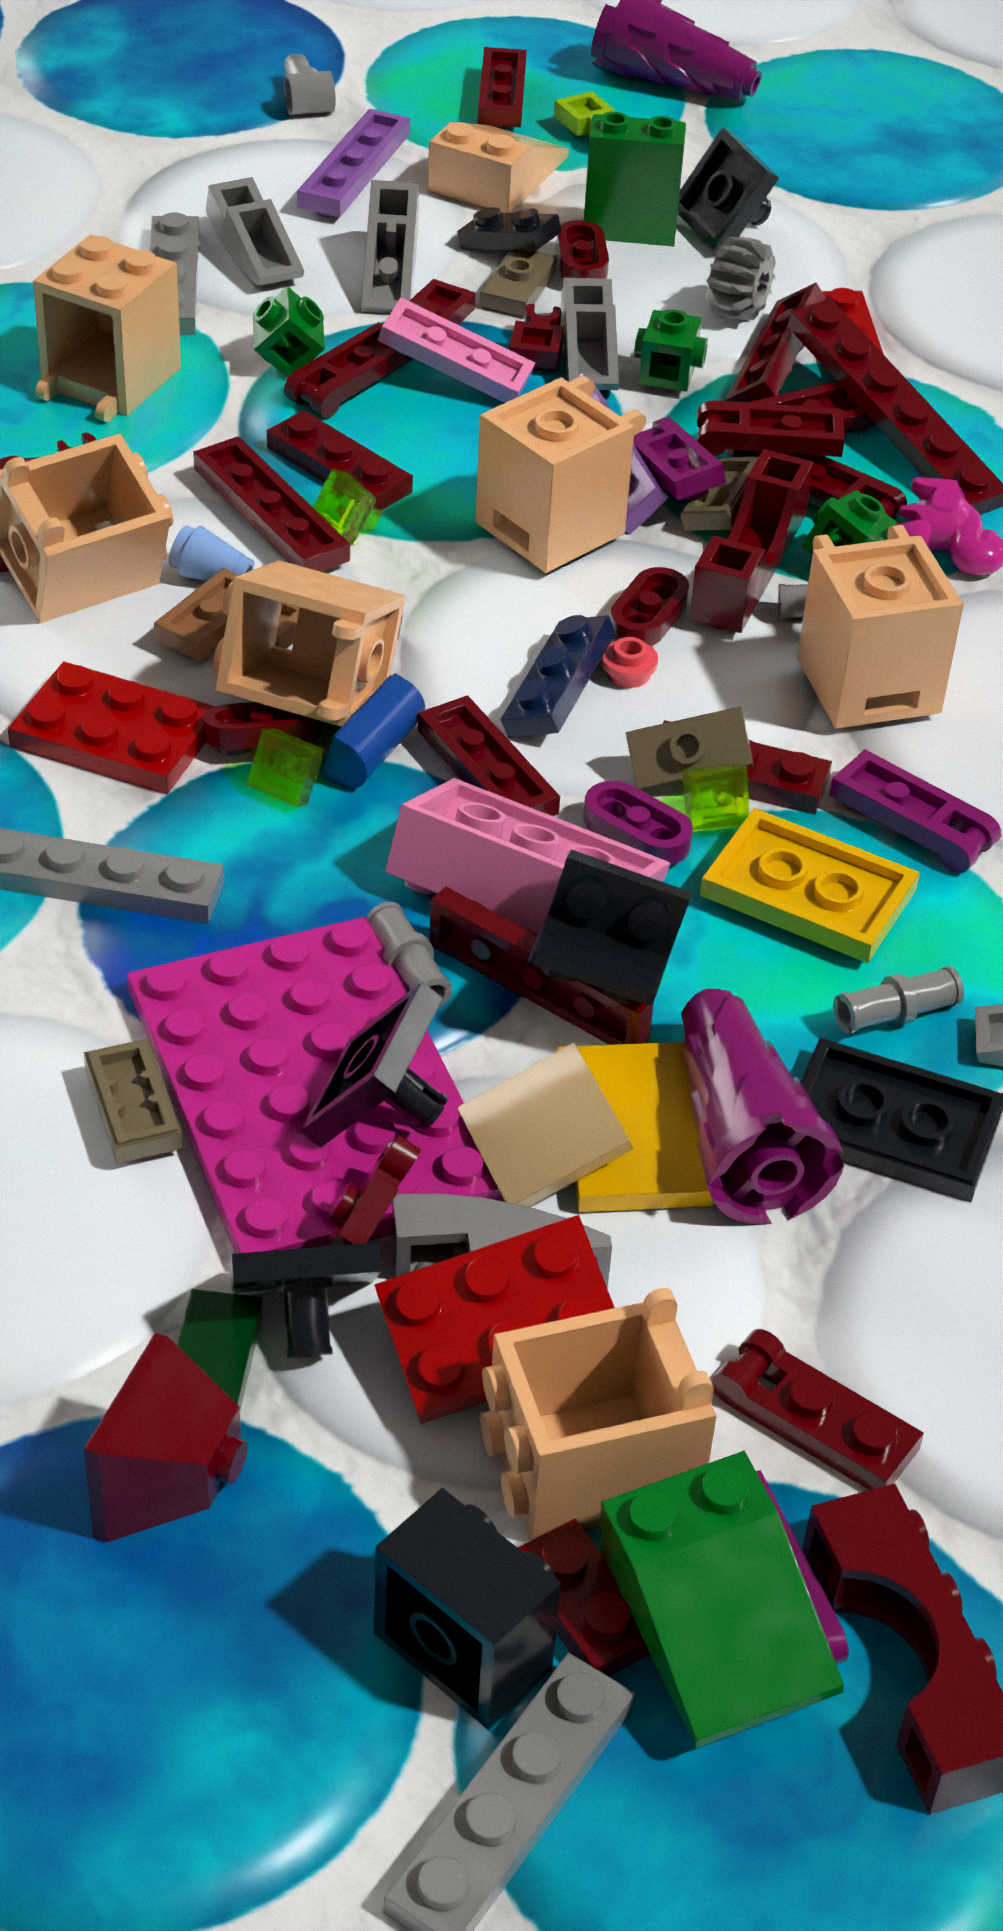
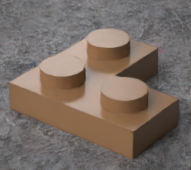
M225 568L221 569L155 621V641L198 662L215 650L219 641L224 637L227 615L223 613L224 595L229 584L238 574ZM282 603L275 642L276 646L288 648L294 642L300 607Z

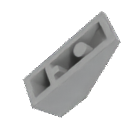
M371 180L361 312L390 314L400 298L408 301L411 300L419 223V183Z

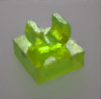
M334 469L331 470L313 506L353 546L361 530L374 531L383 514V511L373 508L377 499L347 472Z
M274 728L264 729L261 731L246 786L296 807L307 805L313 784L317 783L323 759L321 756L323 748Z
M741 763L683 769L685 815L693 825V832L739 827L743 824L749 815L747 766Z

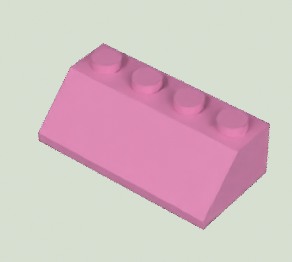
M453 778L401 804L385 872L405 880V885L409 889L422 894H438L447 886L463 896L481 903L485 908L518 926L529 929L538 936L548 915L571 849L662 882L668 873L670 862Z

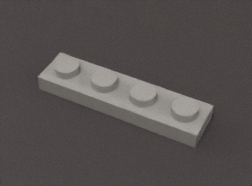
M171 212L163 216H152L150 252L154 253L155 256L177 263L180 335H196L199 216H186L182 213Z
M0 828V890L209 924L225 883L223 864Z
M568 1652L385 1895L384 1914L410 1931H474L630 1715L634 1706L635 1693Z

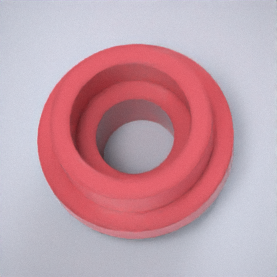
M624 637L609 644L601 659V663L610 682L623 688H637L645 685L656 671L658 654L652 646L641 639Z

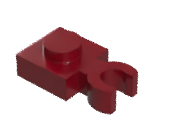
M529 303L525 307L524 321H515L509 350L535 362L533 370L545 368L557 370L564 338V326H561V308L554 306L550 315L542 316L534 312L535 304Z
M397 1135L393 1141L389 1140L366 1181L359 1188L349 1183L333 1205L327 1219L336 1224L326 1242L332 1246L367 1243L399 1191L397 1189L413 1166L421 1149L400 1135Z

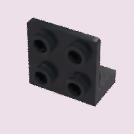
M571 849L548 915L534 942L528 961L541 966V970L553 979L563 982L580 980L602 988L606 996L617 1002L635 1005L639 1002L653 1005L692 892Z

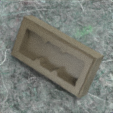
M510 250L481 290L480 307L524 317L525 307L529 303L534 304L557 271V256L538 251Z
M758 457L717 458L723 464L726 483L709 489L705 495L688 501L680 514L684 531L732 530L743 497L747 476Z
M741 706L625 732L636 788L641 791L754 767Z
M148 1038L83 1052L85 1070L116 1164L183 1149L182 1131Z

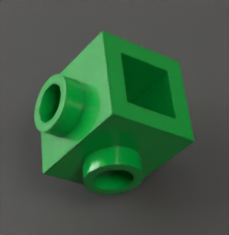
M288 286L276 297H267L259 304L253 315L254 350L288 378L290 374L313 361L325 350L324 316L322 311L312 299L306 296L301 298Z
M653 310L647 329L639 327L636 336L634 357L641 358L638 384L688 391L695 367L703 368L706 360L708 338L700 337L702 317L687 315L680 310Z
M856 490L837 500L832 497L822 505L813 519L815 525L803 542L802 547L813 555L814 537L826 534L830 537L835 547L887 540L889 526H895L897 522L885 513L883 505L870 495L861 494Z

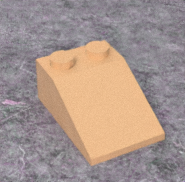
M450 122L429 141L428 191L485 209L495 207L499 208L501 213H512L569 157V148L490 125Z

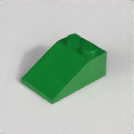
M745 1450L601 1501L602 1556L622 1597L630 1607L632 1618L696 1749L843 1693V1681L779 1513Z

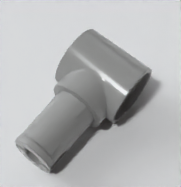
M302 54L288 56L284 61V91L289 115L334 112L336 95L332 73L330 71L317 72L316 69L309 65L307 58Z

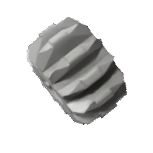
M728 237L724 241L723 246H719L716 250L714 263L710 264V276L706 280L707 284H709L706 298L712 312L732 320H754L759 315V312L766 307V299L768 294L772 293L771 285L776 277L773 274L776 260L770 245L763 244L760 240L749 237Z

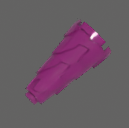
M620 0L616 8L605 4L594 32L591 47V56L598 58L592 62L595 67L630 79L632 76L663 85L670 83L710 96L712 93L742 101L746 96L753 97L761 82L762 72L757 70V62L728 46L730 42L694 25L695 21L661 3L662 0Z
M705 989L696 993L681 1012L685 1032L683 1058L692 1089V1115L699 1137L698 1145L706 1184L711 1198L722 1213L740 1222L772 1224L766 1210L784 1207L790 1220L816 1206L836 1186L844 1168L843 1161L839 1155V1150L843 1152L841 1144L830 1124L821 1118L798 1077L792 1078L773 1044L765 1041L743 999L734 996L730 991L721 989Z

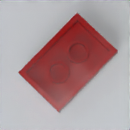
M63 661L8 727L9 746L168 795L205 745L203 715L207 710L216 706Z
M579 1215L374 1284L421 1424L487 1402L482 1371L483 1368L492 1366L494 1334L615 1308Z

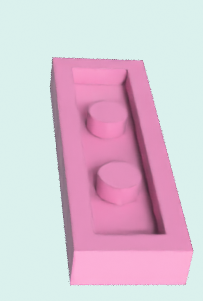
M403 298L399 299L384 322L378 338L379 342L400 353L408 355L504 403L520 396L535 366V362Z

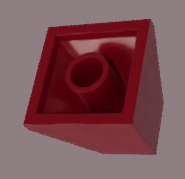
M156 1332L84 1447L93 1538L106 1543L209 1509L223 1483L232 1485L237 1480L248 1452L247 1441L241 1440L240 1407L169 1337Z

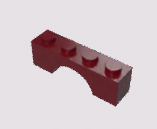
M763 449L747 476L739 511L728 538L725 539L713 535L695 565L689 619L709 624L717 629H728L742 633L807 514L814 462Z
M894 1483L812 1505L802 1550L834 1612L858 1614L887 1625L910 1644L921 1661L927 1686L907 1703L896 1746L929 1815L1003 1793V1691L996 1680V1664L988 1644L983 1638L974 1637L962 1614V1599L955 1580L948 1572L941 1573L929 1550V1536L923 1518L915 1509H908Z

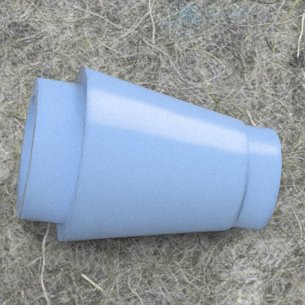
M187 525L184 526L177 534L169 554V565L178 569L180 576L204 582L208 581L223 568L241 575L254 570L255 566L254 560L246 557L243 553L201 525L195 529Z

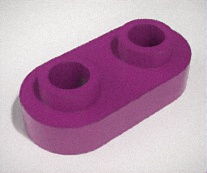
M604 781L595 784L587 791L584 801L583 820L587 828L592 832L670 862V865L683 861L689 855L693 825L683 813L625 782Z

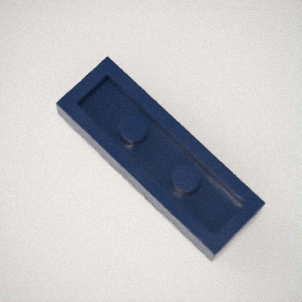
M573 615L558 622L500 719L508 738L560 732L616 634L609 615L587 618L583 615Z

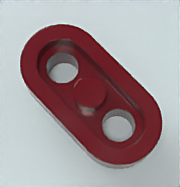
M582 220L563 223L561 225L562 232L557 235L556 252L561 277L607 279L609 255L603 229L595 223Z
M653 567L641 571L611 607L610 620L616 633L613 639L616 641L624 637H635L650 646L660 642L687 607L689 592L687 578L682 573L665 567Z
M257 702L219 705L207 710L203 715L205 742L217 748L218 752L225 755H241L249 752L251 749L277 747L284 751H299L307 748L310 742L315 741L321 735L320 720Z

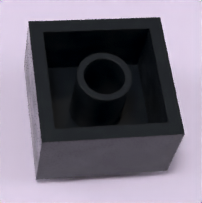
M441 1488L376 1545L374 1634L489 1731L552 1670L561 1582L557 1580L551 1567L540 1556L529 1551L522 1552L497 1532L492 1520L480 1508L471 1504H462L444 1488Z

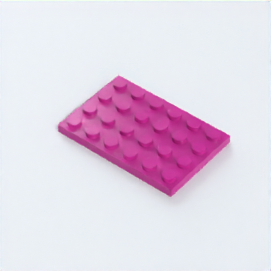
M367 916L127 973L129 994L235 1253L332 1246L326 1241L336 1224L327 1219L333 1205L349 1183L359 1188L366 1181L389 1140L393 1141L397 1135H400L421 1149L413 1166L397 1189L399 1191L397 1194L439 1193L482 1197L505 1202L457 1108L464 1104L428 1030L408 1066L409 1069L438 1092L444 1093L448 1097V1102L443 1106V1112L428 1129L423 1132L419 1131L412 1122L383 1101L321 1148L300 1132L349 1038L408 993L395 965L388 966L383 958L385 948L371 924L367 922ZM392 1202L368 1242L391 1236Z

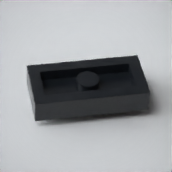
M493 207L476 212L473 215V220L460 228L457 234L461 249L537 251L560 234L562 229L558 214L538 213V210L535 208L522 209L515 213H501L499 208Z

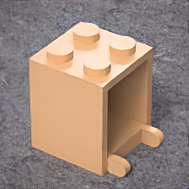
M89 235L33 280L41 380L37 383L35 395L38 399L50 401L58 393L97 406L95 410L96 418L109 422L117 414L128 416L181 369L176 262L155 256L154 253L147 250H136L112 242L104 236Z
M580 376L570 382L562 377L480 414L475 523L545 573L625 534L634 435L640 433L645 427L646 416L637 410H632L621 416L590 397L594 392L595 383L586 376Z
M121 433L27 462L22 457H16L9 460L4 465V469H0V555L39 623L159 584L163 560L167 558L166 543L169 527L173 524L172 510L166 497L163 494L157 495L148 480L147 468L142 457L137 452L132 453Z
M903 525L889 526L887 532L888 540L835 547L827 534L815 536L813 539V556L797 659L835 729L942 713L964 604L922 536L910 537Z
M280 560L238 575L229 584L223 599V613L227 615L224 637L219 641L213 658L214 670L218 671L215 690L342 727L391 675L406 595ZM282 603L300 607L292 650L275 645Z
M659 1288L653 1290L645 1297L644 1302L494 1334L492 1366L485 1367L482 1371L484 1392L489 1405V1411L480 1413V1430L487 1454L490 1457L499 1455L505 1472L501 1474V1487L507 1511L511 1518L522 1517L530 1541L575 1518L585 1532L601 1528V1501L709 1463L717 1418L712 1406L714 1387L708 1374L696 1369L676 1322L678 1304L670 1289Z

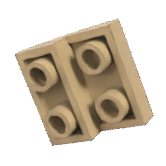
M575 1043L570 1044L457 1107L504 1200L508 1203L530 1207L634 1149Z

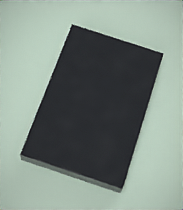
M819 1038L801 1084L821 1118L830 1124L837 1135L843 1152L839 1150L842 1161L972 1203L1003 1116V1093Z

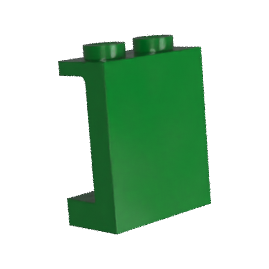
M621 112L593 115L589 137L583 221L592 222L600 226L604 231L605 241L674 247L686 123L675 121L668 116H655L650 119L628 117Z

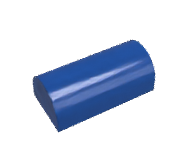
M396 673L390 675L333 736L322 769V776L347 789H355L362 786L418 724V712L425 710V702L418 689Z

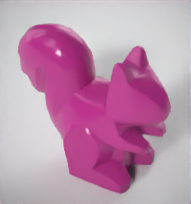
M915 477L912 480L911 489L919 498V502L899 507V515L910 522H900L896 525H903L910 537L921 535L930 551H949L952 563L959 570L967 574L985 575L998 571L1003 566V539L1000 538L996 531L983 529L979 512L966 501L957 480Z

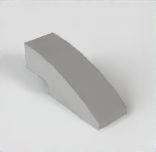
M253 177L208 185L206 202L208 218L228 254L250 280L260 286L303 277V266L271 199L263 200Z
M563 278L560 305L562 311L561 326H564L563 356L566 381L570 382L583 373L595 383L598 390H618L615 305H613L612 279Z
M439 1193L396 1194L392 1201L391 1222L395 1277L412 1272L420 1262L436 1264L567 1218L529 1206L482 1197ZM583 1225L608 1289L612 1254L611 1237Z

